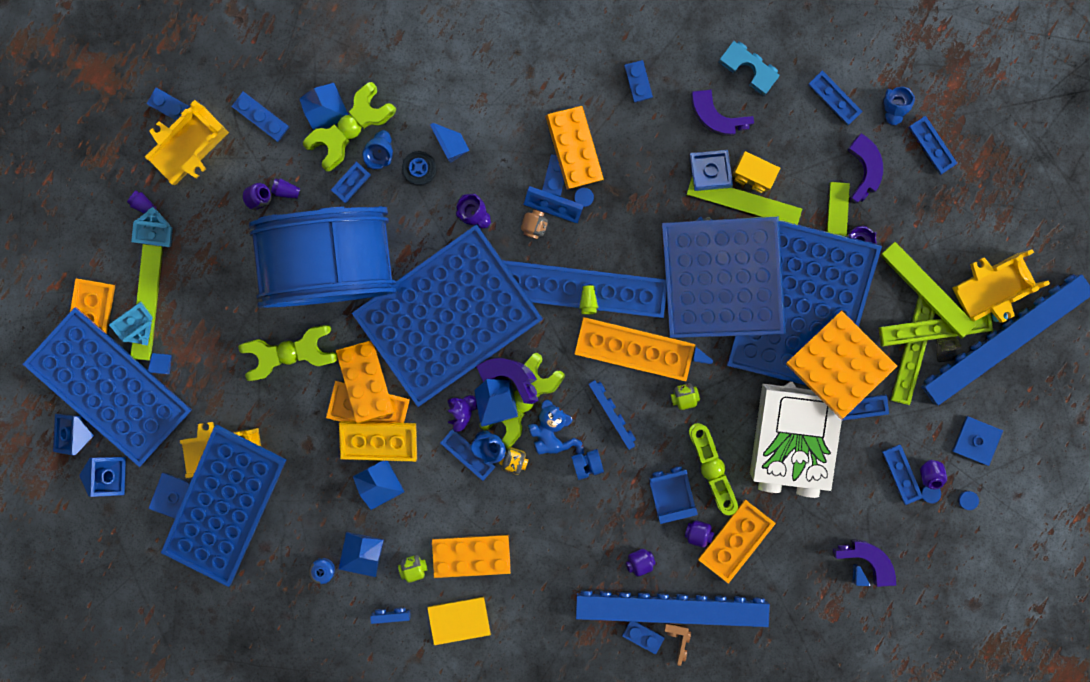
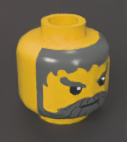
M510 447L507 448L505 457L499 462V465H502L503 471L518 475L521 469H526L528 459H525L526 454L524 451Z

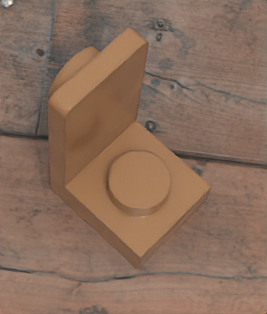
M664 623L663 629L667 632V635L672 637L681 635L676 664L681 666L682 661H686L687 650H685L686 642L689 643L691 631H688L687 625Z

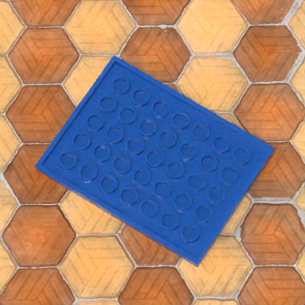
M779 220L786 333L735 336L727 366L806 385L786 363L841 311L859 327L882 246Z
M477 224L396 281V284L391 285V288H397V293L374 297L352 313L417 407L543 320Z

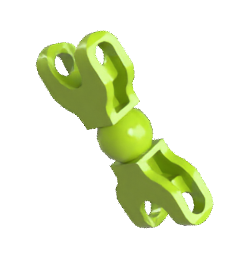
M373 82L367 83L355 93L354 106L349 111L351 115L342 117L337 127L333 125L329 129H315L303 141V146L307 150H313L320 145L328 147V155L322 161V167L325 171L333 170L344 160L345 147L350 143L348 139L357 137L362 127L365 129L369 125H383L395 114L396 107L390 103L385 104L379 109H373L370 106L371 99L377 93V87Z
M330 325L312 327L304 334L302 339L295 342L284 341L279 345H269L263 340L256 339L240 344L238 346L240 353H253L259 359L258 367L249 370L245 374L246 380L253 381L266 378L275 366L282 363L291 365L296 363L297 360H306L312 365L322 366L337 361L336 353H324L317 346V340L331 332Z
M534 353L524 365L533 372L537 379L531 385L535 387L538 398L541 394L555 392L565 378V374L562 371H555L549 378H540L538 368L542 362V356L539 353ZM518 389L514 391L518 417L501 421L506 426L507 431L502 439L505 448H510L521 436V420L525 415L524 412L529 411L533 404L523 402ZM490 424V425L483 426V427H481V425H479V426H480V428L483 429V430H488V429H490L494 424Z
M695 423L689 428V436L702 463L701 473L709 483L719 510L725 515H733L738 510V504L728 479L724 474L725 464L718 458L708 428L700 423ZM698 430L703 431V435L700 438L696 437ZM730 500V504L724 507V502Z

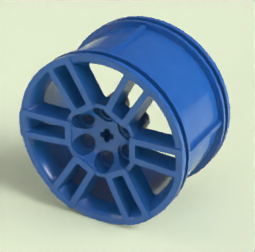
M387 207L320 208L315 211L269 215L250 222L249 228L253 229L250 232V236L253 237L259 294L256 296L257 299H262V302L257 303L258 308L323 304L397 293V288H391V285L396 284V280H392L386 231V224L389 223V218L384 217L388 215Z

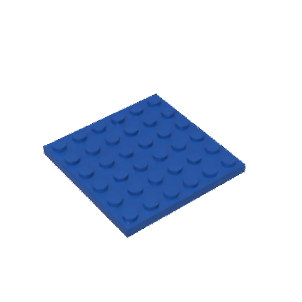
M779 216L662 223L670 338L786 333Z

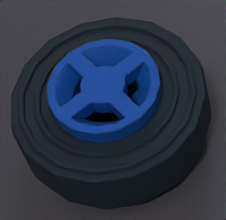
M414 151L403 160L402 174L411 184L425 185L435 176L436 164L428 153Z

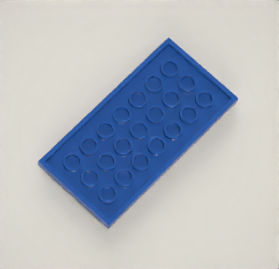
M77 307L73 308L23 363L29 371L139 467L192 411L190 407L154 375L149 373L145 367Z
M216 425L212 430L161 553L230 587L287 459Z

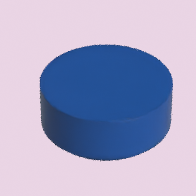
M580 188L576 191L574 199L575 202L584 205L583 207H588L592 204L594 195L590 189Z
M923 486L921 489L922 499L925 502L936 503L941 498L940 488L934 490Z
M964 491L960 494L958 502L963 509L973 510L978 506L979 498L972 491Z

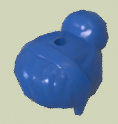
M902 86L896 87L893 90H886L884 107L886 110L885 118L888 124L898 125L902 122L903 116L912 109L915 96L910 88Z
M386 130L377 132L374 138L365 145L362 156L367 168L375 170L390 165L393 156L390 144L392 138Z
M487 430L478 432L470 446L472 453L484 460V465L497 463L505 457L506 449L504 443L499 436Z

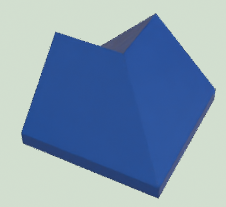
M335 83L313 88L299 98L304 114L313 131L319 128H330L338 124L342 117L349 115Z
M435 123L430 124L450 163L469 151L461 133Z
M486 379L474 390L481 427L518 417L511 380Z
M55 414L53 452L76 455L94 435L85 426V419L81 415Z
M126 457L89 458L79 475L89 497L124 495Z
M380 461L353 476L359 495L370 510L405 492L388 461Z
M346 532L339 570L376 577L384 539Z

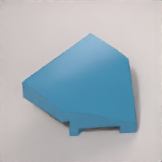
M152 207L134 221L131 242L171 247L172 227Z
M140 301L112 321L109 326L123 342L139 343L148 346L152 315Z

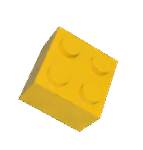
M745 151L740 156L732 177L739 184L745 185L746 183L751 185V189L758 193L767 192L771 189L780 167Z

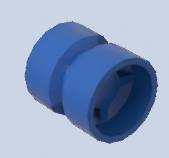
M598 449L587 451L586 455L581 453L572 456L578 480L588 478L591 473L593 475L604 473Z

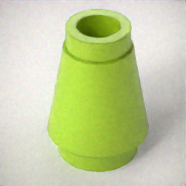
M583 286L579 307L581 314H596L598 304L594 286Z

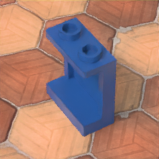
M682 466L671 468V472L663 474V471L654 472L652 477H648L660 524L698 515L690 488L688 473L686 469H682Z

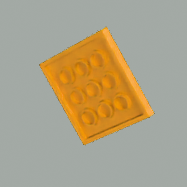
M843 311L837 314L786 363L841 420L897 367Z

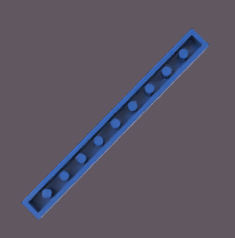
M1082 274L1068 276L1064 280L1065 283L1060 287L1056 285L1048 291L1050 294L1045 298L1041 296L1036 299L1031 308L1028 309L1026 307L1017 313V318L1005 321L1002 324L1003 328L998 331L993 330L987 334V339L982 343L978 341L970 347L972 350L965 354L963 352L955 358L956 361L951 365L948 363L939 369L940 373L936 376L932 374L927 377L921 387L932 403L939 406L1090 297V285Z
M582 590L581 593H577L576 619L769 627L770 604L768 601H765V598L755 597L753 600H746L745 597H734V600L726 599L725 596H715V599H707L705 595H696V598H688V595L685 594L669 597V594L663 593L657 594V596H650L649 593H638V596H633L630 592H619V595H611L609 591H600V594H592V591Z

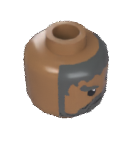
M533 210L532 213L528 212L524 215L521 230L524 232L523 235L534 239L544 236L548 219L543 217V212Z

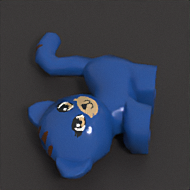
M544 400L538 416L540 426L538 427V425L533 423L527 425L530 435L532 437L537 436L538 440L533 442L536 452L539 455L544 453L557 454L568 450L572 446H576L577 454H584V446L581 440L572 438L562 443L555 437L554 432H558L563 427L570 425L573 419L558 406L553 405L550 400Z

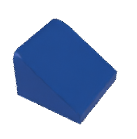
M694 348L692 357L694 362L713 363V360L700 349Z
M152 353L148 372L170 374L172 355Z
M854 564L852 582L856 586H870L861 567Z

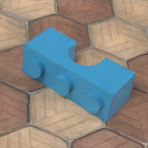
M733 41L718 61V63L732 73L742 65L751 67L754 77L749 86L762 96L767 94L780 76L775 67L770 64L768 66L762 62L763 59L759 55L748 52L747 47L739 41L737 43Z

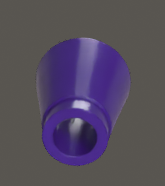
M275 178L271 193L277 197L297 199L300 188L281 178L280 180Z
M137 190L134 191L127 201L131 208L144 214L152 207L157 209L142 192L139 193Z

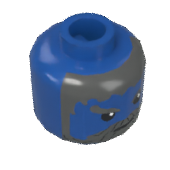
M318 558L309 568L311 580L318 584L329 582L335 574V566L327 558Z

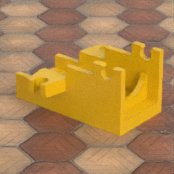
M196 100L190 104L191 107L189 109H185L181 113L182 116L169 128L158 122L156 125L160 126V132L156 133L153 128L150 130L157 145L145 158L174 186L187 173L197 179L199 175L195 173V169L200 167L202 172L206 170L201 160L229 133Z
M1032 249L1017 253L994 266H991L985 257L979 259L981 262L980 268L977 266V262L970 264L973 277L952 287L965 314L972 321H976L992 312L1000 323L1007 320L1004 318V313H1007L1008 318L1015 316L1012 302L1050 284L1049 281L1035 283L1024 262L1023 257L1034 253Z
M213 422L207 423L209 425L208 430L203 429V423L198 424L197 437L180 440L187 473L185 478L193 477L212 430L215 427ZM258 428L233 432L261 446Z

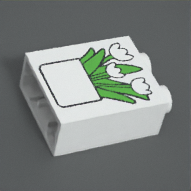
M762 384L750 475L753 481L759 482V490L780 493L782 485L797 487L796 494L811 498L819 497L820 490L831 491L842 420L812 390Z

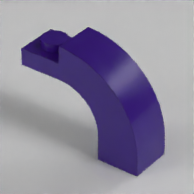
M712 89L691 93L692 107L696 117L703 126L716 134L734 136L736 134L735 128H738V131L750 129L749 126L754 124L753 116L727 118L719 114L713 104Z
M862 133L857 135L847 149L849 153L861 162L864 171L860 185L849 198L854 204L865 200L869 194L867 190L872 193L876 192L883 176L881 154L876 145Z
M494 358L476 366L483 382L486 379L501 380L509 377L516 384L524 403L534 404L539 401L536 396L537 391L531 385L537 379L526 365L510 359Z
M851 540L852 547L850 545H838V548L833 549V556L836 559L855 557L866 559L872 567L873 583L877 587L896 586V575L892 562L882 550L873 544L862 540Z

